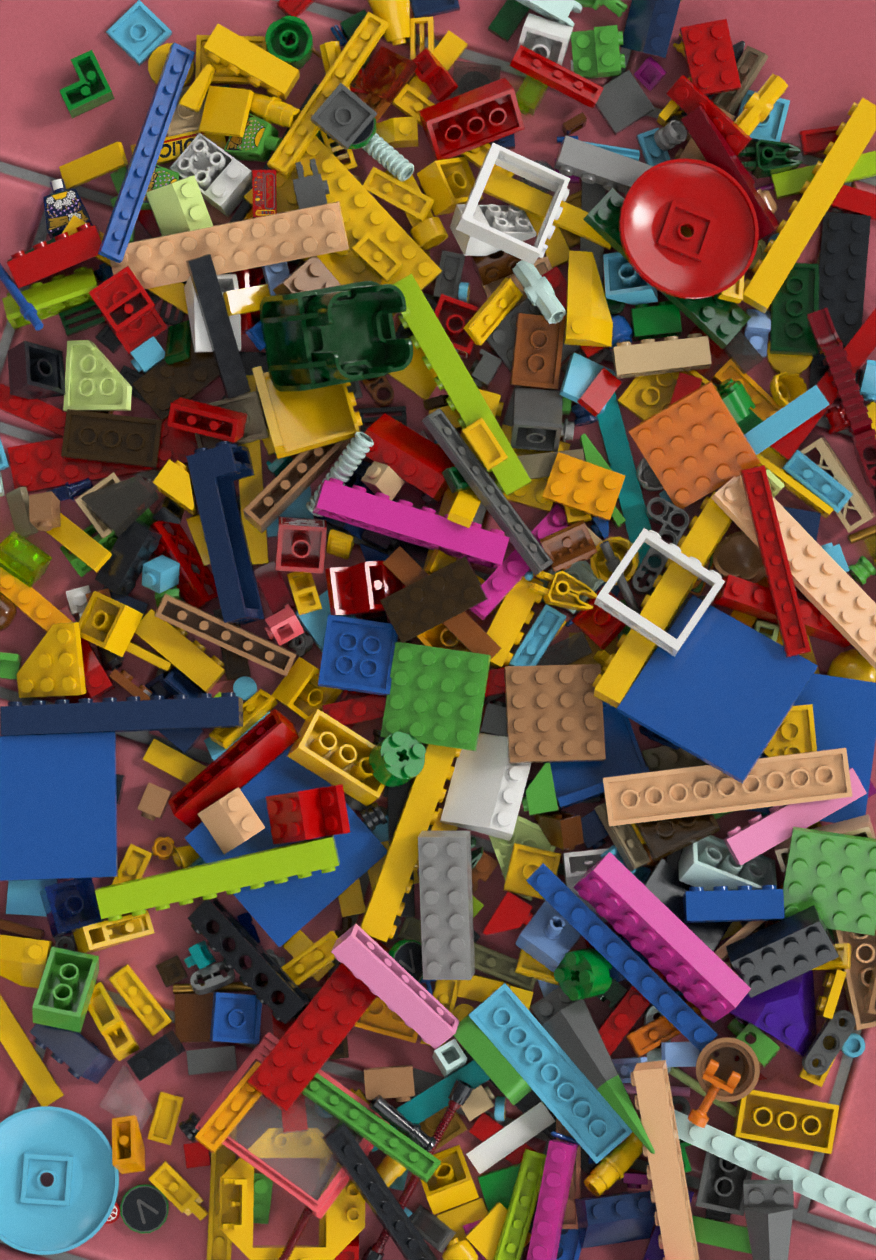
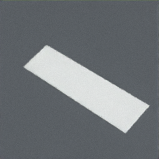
M541 1101L466 1155L478 1173L481 1174L553 1124L555 1120Z

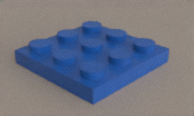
M328 615L318 686L383 696L390 695L392 681L390 674L395 644L398 638L393 625Z

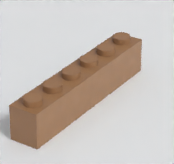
M352 438L301 452L243 510L244 518L262 534L342 454L343 450L347 449L346 446L348 443H351Z
M164 593L154 614L157 618L284 676H287L296 657L294 652L234 624L224 623L223 619Z

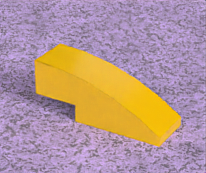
M102 982L97 983L94 987L88 1010L113 1055L121 1061L139 1050L140 1047Z

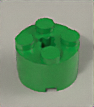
M285 16L274 21L268 27L265 36L267 52L296 69L304 67L313 53L312 33L307 24L298 17ZM290 40L293 41V44H290V46L286 45Z
M729 378L719 385L721 388L717 389L737 423L750 414L748 410L750 407L755 408L754 402L741 381H733L732 378Z
M395 732L372 749L369 756V764L372 765L374 777L380 783L388 787H396L407 783L422 771L426 750L413 736L402 732Z
M585 948L566 953L554 971V978L559 982L562 991L570 1000H582L602 995L608 991L612 983V977H610L609 969H612V967L596 949Z

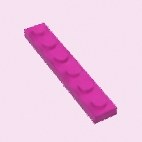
M556 505L533 529L531 533L541 546L540 539L570 526L567 525L565 511ZM516 549L481 585L488 600L470 608V610L482 620L488 616L524 577L526 572L530 570Z

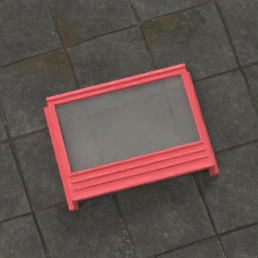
M269 1032L263 1036L259 1044H257L195 1126L198 1131L211 1118L257 1061L261 1064L280 1041ZM321 1069L319 1070V1075L384 1120L369 1107L368 1103ZM303 1094L298 1097L287 1113L262 1095L222 1143V1145L310 1208L313 1215L320 1220L350 1181L349 1176L322 1139L340 1121ZM347 1127L365 1155L368 1156L375 1146Z

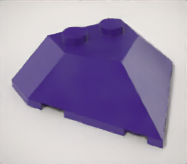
M813 970L752 998L747 993L738 1006L729 1013L741 1021L752 1024L785 1044L784 1047L803 1058L817 1036Z

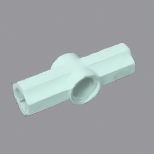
M524 260L516 263V266L512 269L513 273L524 287L525 294L532 305L538 307L549 324H556L563 320V317L567 314L566 310L555 296V292L546 277H542L534 265Z

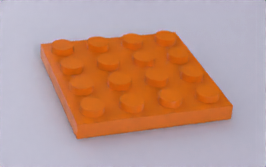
M712 381L629 429L630 435L671 501L681 509L723 486L734 476H740L741 470L753 468L761 463Z

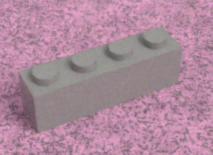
M565 136L554 165V168L563 175H574L580 177L585 183L603 185V188L608 191L613 188L615 191L625 193V196L633 183L645 171L653 167L569 136Z

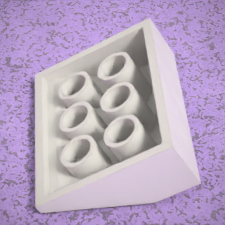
M479 733L476 751L462 749L456 760L440 822L510 841L514 832L531 763H509L507 737Z

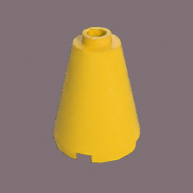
M367 0L373 14L389 24L383 34L387 43L392 42V46L405 44V39L410 37V0Z

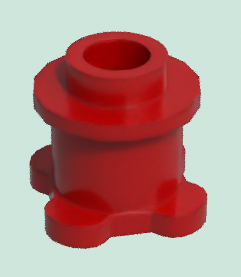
M840 405L829 408L827 410L828 414L824 415L825 418H828L831 427L828 431L829 434L848 429L850 423L844 418L846 414L845 409L842 410Z

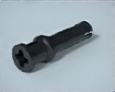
M381 1095L373 1099L369 1107L391 1126L427 1152L433 1148L436 1138L428 1136L421 1130V1126L418 1123H412Z

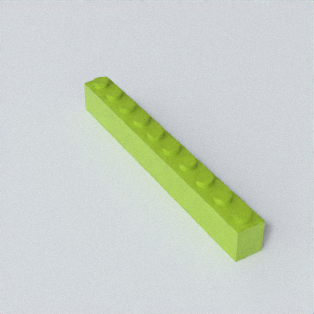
M410 274L393 284L402 291L406 301V311L401 312L398 318L405 329L410 327L414 334L410 339L416 349L421 347L425 353L422 359L428 370L433 368L436 372L437 377L433 379L440 391L443 389L447 391L449 397L446 398V401L452 411L457 409L461 418L458 419V422L462 429L482 417L508 456L506 460L491 470H487L488 473L493 471L496 476L495 484L507 496L532 482L413 275Z
M334 835L104 886L97 888L95 894L101 919L108 918L110 922L122 919V914L132 913V916L145 914L146 909L155 907L156 911L170 908L169 904L179 902L180 906L194 902L193 898L203 897V900L213 899L217 897L219 892L226 891L227 895L241 892L240 888L250 886V889L261 888L265 886L264 882L274 881V884L284 883L288 881L290 876L297 875L298 879L312 876V871L332 872L336 870L335 866H339L340 861Z

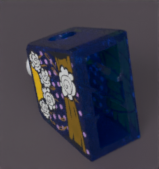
M63 179L50 182L53 194L43 197L46 228L50 239L62 234L73 215L93 226L76 188L66 190Z

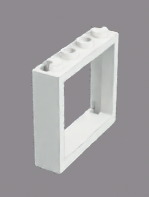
M492 143L468 197L456 230L534 265L537 258H543L548 245L544 243L546 238L550 240L555 230V226L552 223L554 220H558L563 207L560 206L561 201L565 202L569 195L567 186L570 178ZM494 164L555 192L534 246L472 218Z
M644 528L596 597L594 604L675 657L725 581L722 580V576L716 571L707 570L701 566L702 563L695 557H687L681 553L682 550L677 545L666 543L657 532L653 530L648 531ZM644 542L712 586L677 639L609 595V592Z

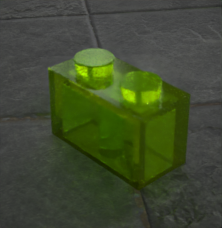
M15 531L0 543V567L30 588L45 574L52 560L51 556Z

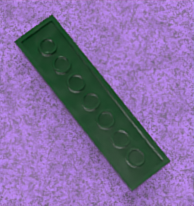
M612 188L583 220L628 261L619 234V216L624 198ZM663 293L721 349L727 346L751 318L736 303L718 299L717 295L702 299H683Z

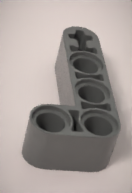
M655 497L651 499L645 509L647 517L662 526L658 533L661 537L668 536L671 538L672 543L677 545L688 526V514L663 498ZM651 505H661L663 513L660 515L653 514L650 509ZM673 516H681L684 520V525L681 527L674 526L671 522ZM650 547L632 579L631 587L633 591L639 595L647 594L652 589L656 578L663 570L669 558L653 547ZM653 556L657 557L661 563L660 567H650L648 559ZM646 572L650 573L646 584L649 586L639 588L637 579L641 580Z

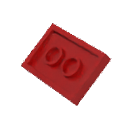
M727 19L681 27L680 34L690 81L706 96L740 89L741 83Z

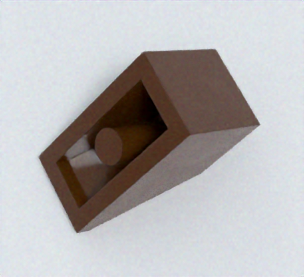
M562 810L534 815L536 822L551 846L559 847L561 851H570L575 849L576 845L584 843L580 815Z

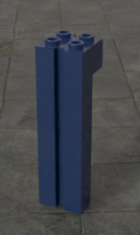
M222 441L216 443L215 448H199L194 450V454L186 457L224 623L246 625L265 618L234 481L253 476L254 470L247 447L239 446V443L231 444L229 441Z

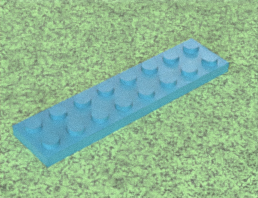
M506 983L468 1014L596 1164L633 1132Z

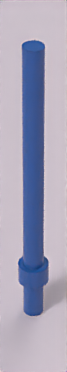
M0 263V280L20 307V313L26 320L30 321L35 330H41L44 324L37 316V310L31 303L27 302Z

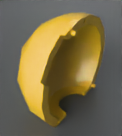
M856 649L840 653L833 659L827 671L828 676L876 683V669Z

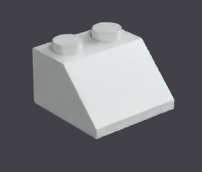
M529 13L522 29L517 50L522 45L562 66L573 27Z

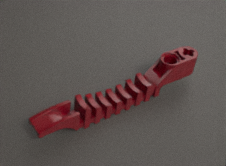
M826 307L806 316L820 355H825L822 362L824 366H829L827 373L829 377H833L831 382L833 388L836 387L838 390L836 392L837 398L841 399V409H845L846 412L844 418L846 421L849 420L850 426H848V430L853 435L852 439L856 458L864 480L870 488L876 489V480L873 481L872 479L876 472V431L872 429L871 424L873 422L867 414V406H864L863 395H860V387L855 381L856 376L854 372L852 373L850 361L848 362L847 352L843 349V343L835 330ZM865 449L873 451L874 459L872 461L864 459L863 451Z

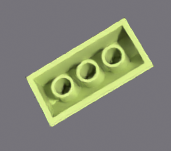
M194 175L146 192L162 236L213 226Z

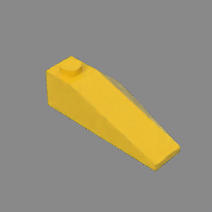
M0 934V976L20 986L39 988L53 941Z

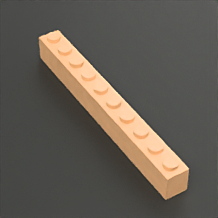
M666 1060L637 1063L633 1072H631V1084L633 1087L636 1086L637 1095H635L636 1110H640V1121L655 1150V1154H652L643 1144V1154L645 1157L648 1156L649 1161L647 1177L648 1180H652L653 1185L650 1192L651 1201L656 1203L657 1208L654 1214L655 1224L660 1226L661 1234L658 1236L659 1247L664 1249L665 1255L662 1260H699Z

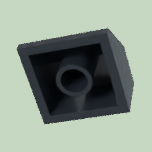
M23 341L7 351L11 395L26 399H38L66 394L63 351L28 341Z

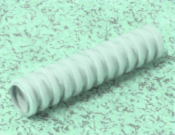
M377 133L373 135L366 146L362 147L364 151H367L373 159L382 164L399 181L403 182L413 174L414 165L409 163L402 154L394 150Z
M356 432L355 437L351 439V443H348L347 449L343 450V455L339 456V461L334 463L335 467L330 469L331 473H327L322 483L324 480L329 481L330 478H335L343 481V486H345L349 476L353 475L357 465H360L362 462L361 459L365 458V453L369 452V447L374 445L373 440L363 432ZM321 484L318 486V490L314 492V496H311L310 501L306 503V507L311 513L313 512ZM312 513V514L315 515V516L323 517V516H321V515Z

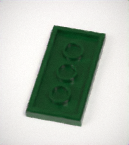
M795 263L773 299L770 308V354L817 356L818 348L806 315L819 310V264Z

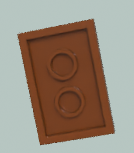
M517 313L511 385L558 389L566 318H563V320L556 324H549L542 315Z

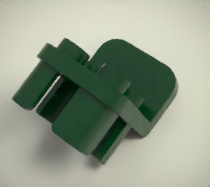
M362 281L264 297L260 303V320L263 339L266 345L265 351L269 375L274 387L280 392L305 391L380 377L405 369L413 357L412 341L410 338L396 339L392 313L406 311V301L402 291L392 284L380 285L373 281Z

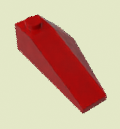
M68 606L59 610L72 622H77ZM81 638L86 694L65 696L69 700V704L79 703V699L90 698L95 700L115 688L90 643Z

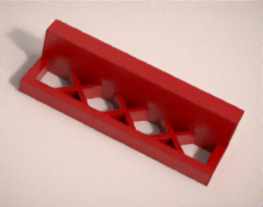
M164 521L153 523L150 527L162 534L159 545L153 552L156 557L164 555L180 563L179 584L176 586L185 602L201 609L208 602L218 598L214 576L208 567L204 566L199 553L180 524ZM169 523L174 530V535L168 533L163 525ZM178 544L185 547L187 555L180 552ZM191 564L198 567L200 574L193 572ZM204 583L210 585L214 592L213 594L208 595L203 587Z

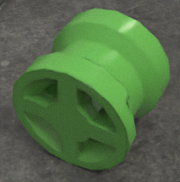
M861 556L855 565L851 564L848 567L850 575L861 586L866 583L867 578L871 575H876V569L864 556Z

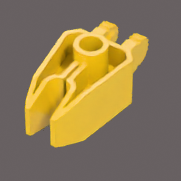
M541 571L536 577L549 581L547 587H542L536 583H530L528 589L542 594L546 604L571 610L585 611L593 609V606L581 601L579 595L592 599L597 597V594L588 585L564 571L553 575Z

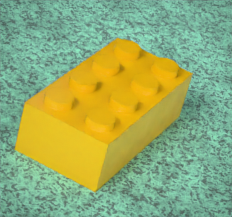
M317 709L306 718L298 733L299 738L293 743L287 756L330 784H343L346 794L365 806H369L379 799L385 787L374 777L372 765L369 764L370 753L376 745L321 710Z
M753 1089L746 1097L738 1100L732 1135L745 1139L832 1154L839 1105Z

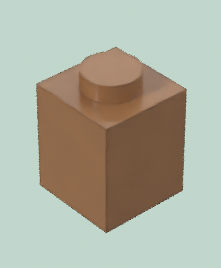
M52 491L29 495V521L37 530L50 531L52 528L61 527L60 500Z
M148 783L138 806V810L143 811L141 816L155 821L156 817L162 819L172 792Z

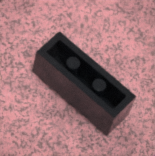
M129 518L110 551L112 556L101 567L95 580L116 594L128 596L135 588L136 581L142 572L143 564L149 560L153 551L157 549L162 534L143 521Z

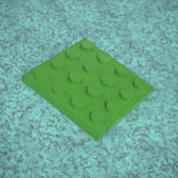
M396 642L390 674L392 679L390 695H387L380 737L386 738L395 732H402L413 736L419 743L476 751L491 656Z
M793 827L783 883L784 917L788 918L814 905L827 929L875 936L876 839Z

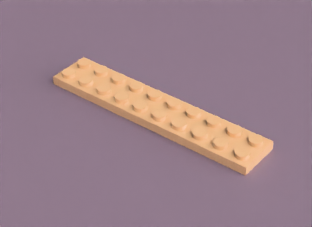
M338 201L130 242L122 262L117 263L112 260L110 262L113 275L129 266L142 287L148 289L188 281L190 273L186 261L206 254H211L216 275L348 250L349 245Z
M741 475L738 477L734 476L711 499L758 546ZM773 497L794 585L876 669V603Z
M846 748L759 758L743 784L709 764L603 777L609 826L853 797Z

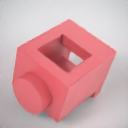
M289 604L284 606L285 609L265 619L268 625L264 627L265 632L270 640L275 638L279 646L304 633L299 620Z

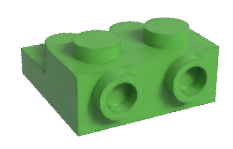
M617 25L594 27V30L572 32L571 43L574 73L586 79L621 75V68L626 67L625 55L620 54L619 45H624L623 32L618 31Z

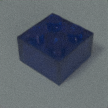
M92 878L72 879L44 887L40 891L53 938L73 933L84 926L104 922V919H101Z

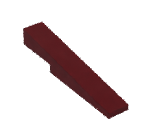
M700 105L684 116L681 121L706 161L729 173L748 194L758 220V241L775 231L780 225L779 221L754 188L755 181Z

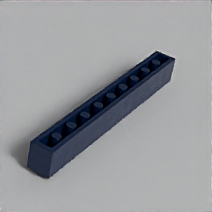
M234 692L221 693V697H212L210 693L197 694V698L189 699L188 695L179 694L173 695L174 699L165 700L164 696L155 695L150 696V700L140 701V697L132 696L126 697V701L118 702L117 698L114 697L102 698V702L95 703L90 698L79 699V703L69 704V700L65 699L55 700V704L46 705V701L41 700L31 701V705L22 706V702H8V706L0 707L1 736L243 727V698L236 696Z

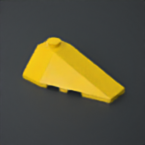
M569 250L566 295L567 314L565 315L564 333L565 345L612 347L613 322L593 252Z

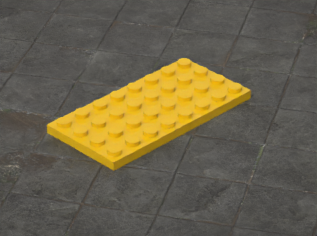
M315 136L299 162L303 165L304 177L313 175L309 165L310 159H315L322 181L327 180L330 194L326 195L327 203L338 201L340 203L349 245L348 250L317 255V257L341 285L362 281H373L380 285H393L412 274L422 291L442 273V270L320 139ZM296 166L288 178L276 172L277 213L299 209L293 186V180L299 179ZM253 188L244 195V199L252 207ZM368 231L403 263V266L388 282L383 280L352 251V248ZM310 257L302 258L301 260L304 262Z

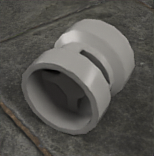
M678 120L667 123L665 127H661L654 134L657 146L663 151L671 150L676 144L682 143L687 138V130Z

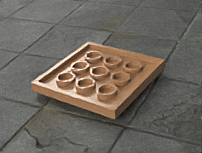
M601 664L505 666L509 763L604 761L606 759L603 701L594 696L595 687L592 686L598 674H601Z

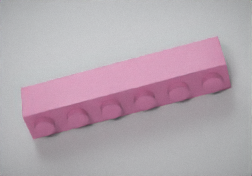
M849 768L853 797L772 806L769 808L770 813L763 817L761 814L750 818L748 820L749 825L742 829L740 826L729 830L727 832L728 837L723 840L736 864L742 865L790 838L793 827L807 828L867 794L854 769Z
M354 924L336 940L331 951L335 958L346 965L357 979L363 981L374 995L379 996L391 1011L396 1012L408 1027L413 1028L425 1043L430 1044L436 1050L456 1033L460 1021L357 924Z

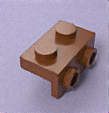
M584 520L540 539L544 551L553 561L551 566L554 572L558 570L564 571L580 560L586 561L592 558L598 552Z

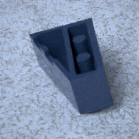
M35 1024L30 1031L36 1037L34 1042L44 1050L49 1048L53 1052L50 1056L60 1064L65 1062L70 1067L68 1071L77 1079L83 1077L98 1084L115 1063L113 1058L104 1055L97 1049V1045L93 1042L90 1043L80 1032Z

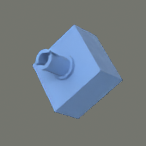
M545 901L521 932L515 945L554 972L565 957V954L570 952L582 935Z

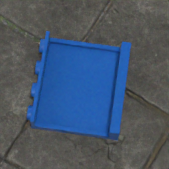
M604 701L603 720L606 759L604 761L550 762L559 810L604 795L603 777L650 772L649 768L645 765L629 718L619 713L617 708Z

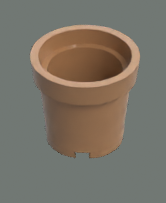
M728 1037L716 1039L706 1045L699 1054L696 1062V1076L706 1094L712 1083L703 1079L702 1074L711 1059L719 1063L715 1073L717 1078L727 1082L732 1071L741 1074V1078L733 1093L731 1094L723 1089H719L715 1097L716 1100L724 1102L740 1100L746 1097L756 1086L760 1073L759 1061L755 1052L745 1042ZM715 1051L719 1052L718 1057H715L713 1055ZM734 1056H739V1060L734 1061Z

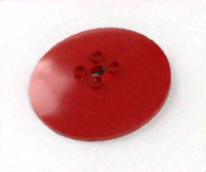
M686 158L668 160L645 171L628 190L619 216L620 240L631 266L649 285L665 294L678 298L702 299L729 289L746 273L754 259L758 246V220L748 194L729 173L701 160ZM682 226L688 227L691 230V237H684L680 232V228Z

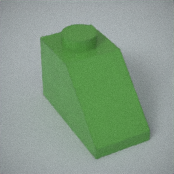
M550 762L544 764L527 788L526 797H522L524 811H529L530 816L558 811Z

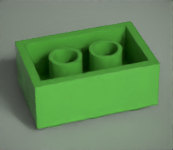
M51 947L32 1007L33 1023L81 1033L99 974V956Z

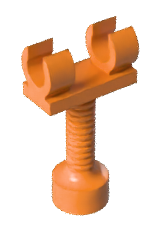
M713 1059L709 1061L702 1074V1078L712 1083L699 1108L697 1110L692 1109L687 1118L690 1122L701 1128H705L709 1121L707 1112L719 1089L732 1094L741 1078V1074L732 1071L727 1082L714 1076L719 1063Z

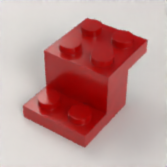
M129 266L88 292L102 312L103 319L128 355L154 336L155 338L168 329L156 311L154 302Z
M368 561L351 567L325 569L331 615L335 616L362 615L383 611L385 609L380 600L405 588V586L383 564L384 561Z
M343 784L266 796L273 844L350 833Z

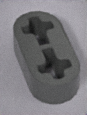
M224 961L215 963L192 974L190 978L191 988L198 995L210 993L231 984L234 981L235 972ZM225 970L228 976L223 977V975H220V971ZM199 979L205 981L204 986L198 984Z

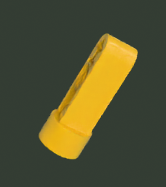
M388 170L384 171L386 174L397 179V177H394L393 174L390 173ZM413 175L403 181L404 184L421 192ZM431 210L424 221L405 212L413 227L410 230V234L423 251L438 246L448 238L440 218L434 217Z

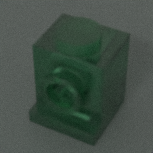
M612 979L608 991L596 997L602 1002H605L607 999L609 1001L607 1006L612 1009L627 990L615 979Z

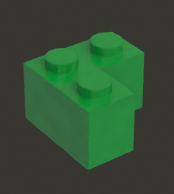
M92 50L71 59L80 81L59 91L72 118L115 99Z

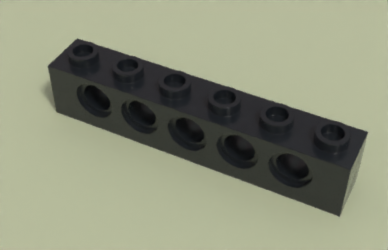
M217 898L204 900L188 917V920L192 923L191 927L200 935L202 934L208 940V946L223 956L224 963L230 969H235L240 975L241 982L247 987H251L257 993L256 998L262 1004H267L273 1011L272 1015L276 1020L284 1024L292 1022L311 1002L309 997ZM214 920L219 924L218 932H215L212 928ZM230 938H232L235 941L234 950H232L228 945V941ZM246 955L251 958V967H247L244 962ZM262 973L268 977L267 985L261 982ZM278 991L284 994L283 1003L277 999Z

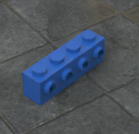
M763 885L762 890H752V886H738V890H728V886L713 887V891H704V887H689V891L683 893L684 923L781 921L785 918L783 889H777L776 885Z

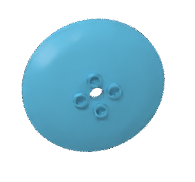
M53 1106L29 1108L3 1120L0 1123V1240L23 1252L51 1255L74 1249L92 1238L102 1228L112 1213L119 1189V1171L112 1165V1146L103 1132L81 1114ZM48 1172L53 1175L54 1182L51 1186H44L41 1183L40 1179L43 1173Z

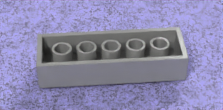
M422 831L418 836L423 980H471L475 973L470 831Z

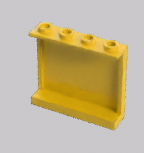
M261 366L252 368L278 459L355 437L356 432H360L358 426L363 424L359 411L354 412L353 406L357 404L354 393H348L347 387L351 386L350 382L305 391L280 392L274 387L269 372L263 373Z

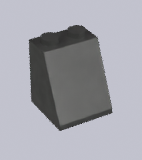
M529 386L515 387L511 430L512 448L558 452L562 430V396L559 395V390L549 388L535 389Z

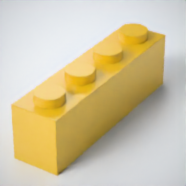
M220 24L216 25L203 47L206 58L215 64L222 63L227 66L226 69L233 75L238 76L241 74L254 87L262 86L267 89V93L272 97H281L286 100L300 77L299 70Z
M523 577L505 596L487 631V634L502 648L490 660V666L495 669L502 668L503 665H509L514 655L510 651L514 644L519 645L524 635L521 629L524 623L529 625L535 613L531 611L534 603L539 604L543 598L542 594L528 589L530 583H536L543 587L544 583L535 578L527 581Z
M150 609L140 621L135 634L208 693L224 675L225 670L222 668L224 663L215 655L211 658L204 653L206 648L197 640L193 643L186 638L188 633L184 629L177 626L173 627L168 622L155 617V611Z

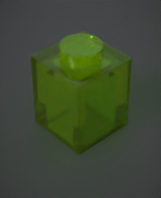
M528 75L526 76L516 93L517 102L522 114L527 115L529 113L534 115L547 93L548 85Z

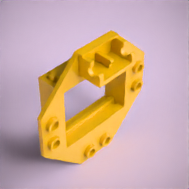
M268 1128L247 1149L258 1158H320L319 1180L322 1177L321 1174H323L324 1168H326L325 1166L329 1163L328 1160L332 1157L331 1154H333L322 1139L324 1134L318 1128H308V1131L287 1134L283 1133V1128ZM239 1157L219 1177L218 1228L249 1260H280L279 1257L283 1254L282 1251H284L285 1245H253L254 1167ZM339 1162L334 1171H332L333 1174L329 1177L330 1180L325 1185L324 1191L342 1168ZM351 1179L322 1219H319V1245H296L293 1248L294 1251L290 1254L289 1260H334L365 1228V1200Z

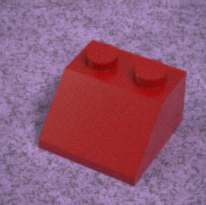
M508 891L482 933L489 935L520 928L522 924L527 926L534 915L531 912L533 906Z

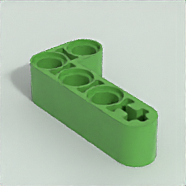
M468 1015L459 1022L456 1033L453 1036L513 1106L532 1090L530 1086Z

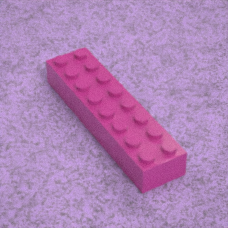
M330 478L329 481L324 480L320 486L312 513L430 550H441L446 555L459 559L467 556L469 562L491 569H496L502 565L510 537L504 536L505 532L491 528L490 531L481 529L482 525L472 522L470 528L449 521L447 519L449 514H445L442 517L436 515V511L431 508L422 507V509L412 507L413 503L405 500H399V502L389 500L390 496L376 492L375 495L366 493V488L353 485L352 488L343 486L344 482L335 478Z
M609 852L593 865L573 887L582 899L590 903L596 909V912L613 926L617 933L622 934L631 943L632 947L649 961L651 966L657 968L666 977L667 981L674 985L712 1023H715L735 1009L751 990L734 971L612 853Z

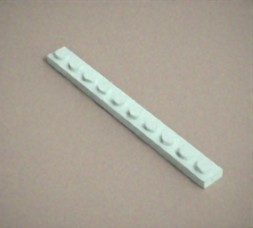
M674 1109L679 1139L769 1180H793V1191L876 1228L875 1200L706 1124L705 1128H701L687 1119L688 1115Z

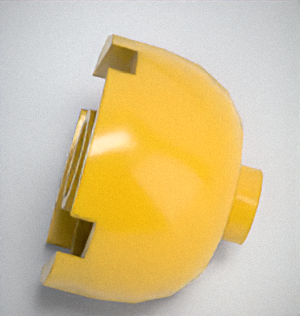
M609 537L596 546L598 552L590 558L591 569L598 579L601 578L607 582L613 574L609 572L605 564L607 560L600 544L609 541L615 557H619L621 562L633 545L628 539ZM638 552L623 572L627 582L637 571L639 565Z

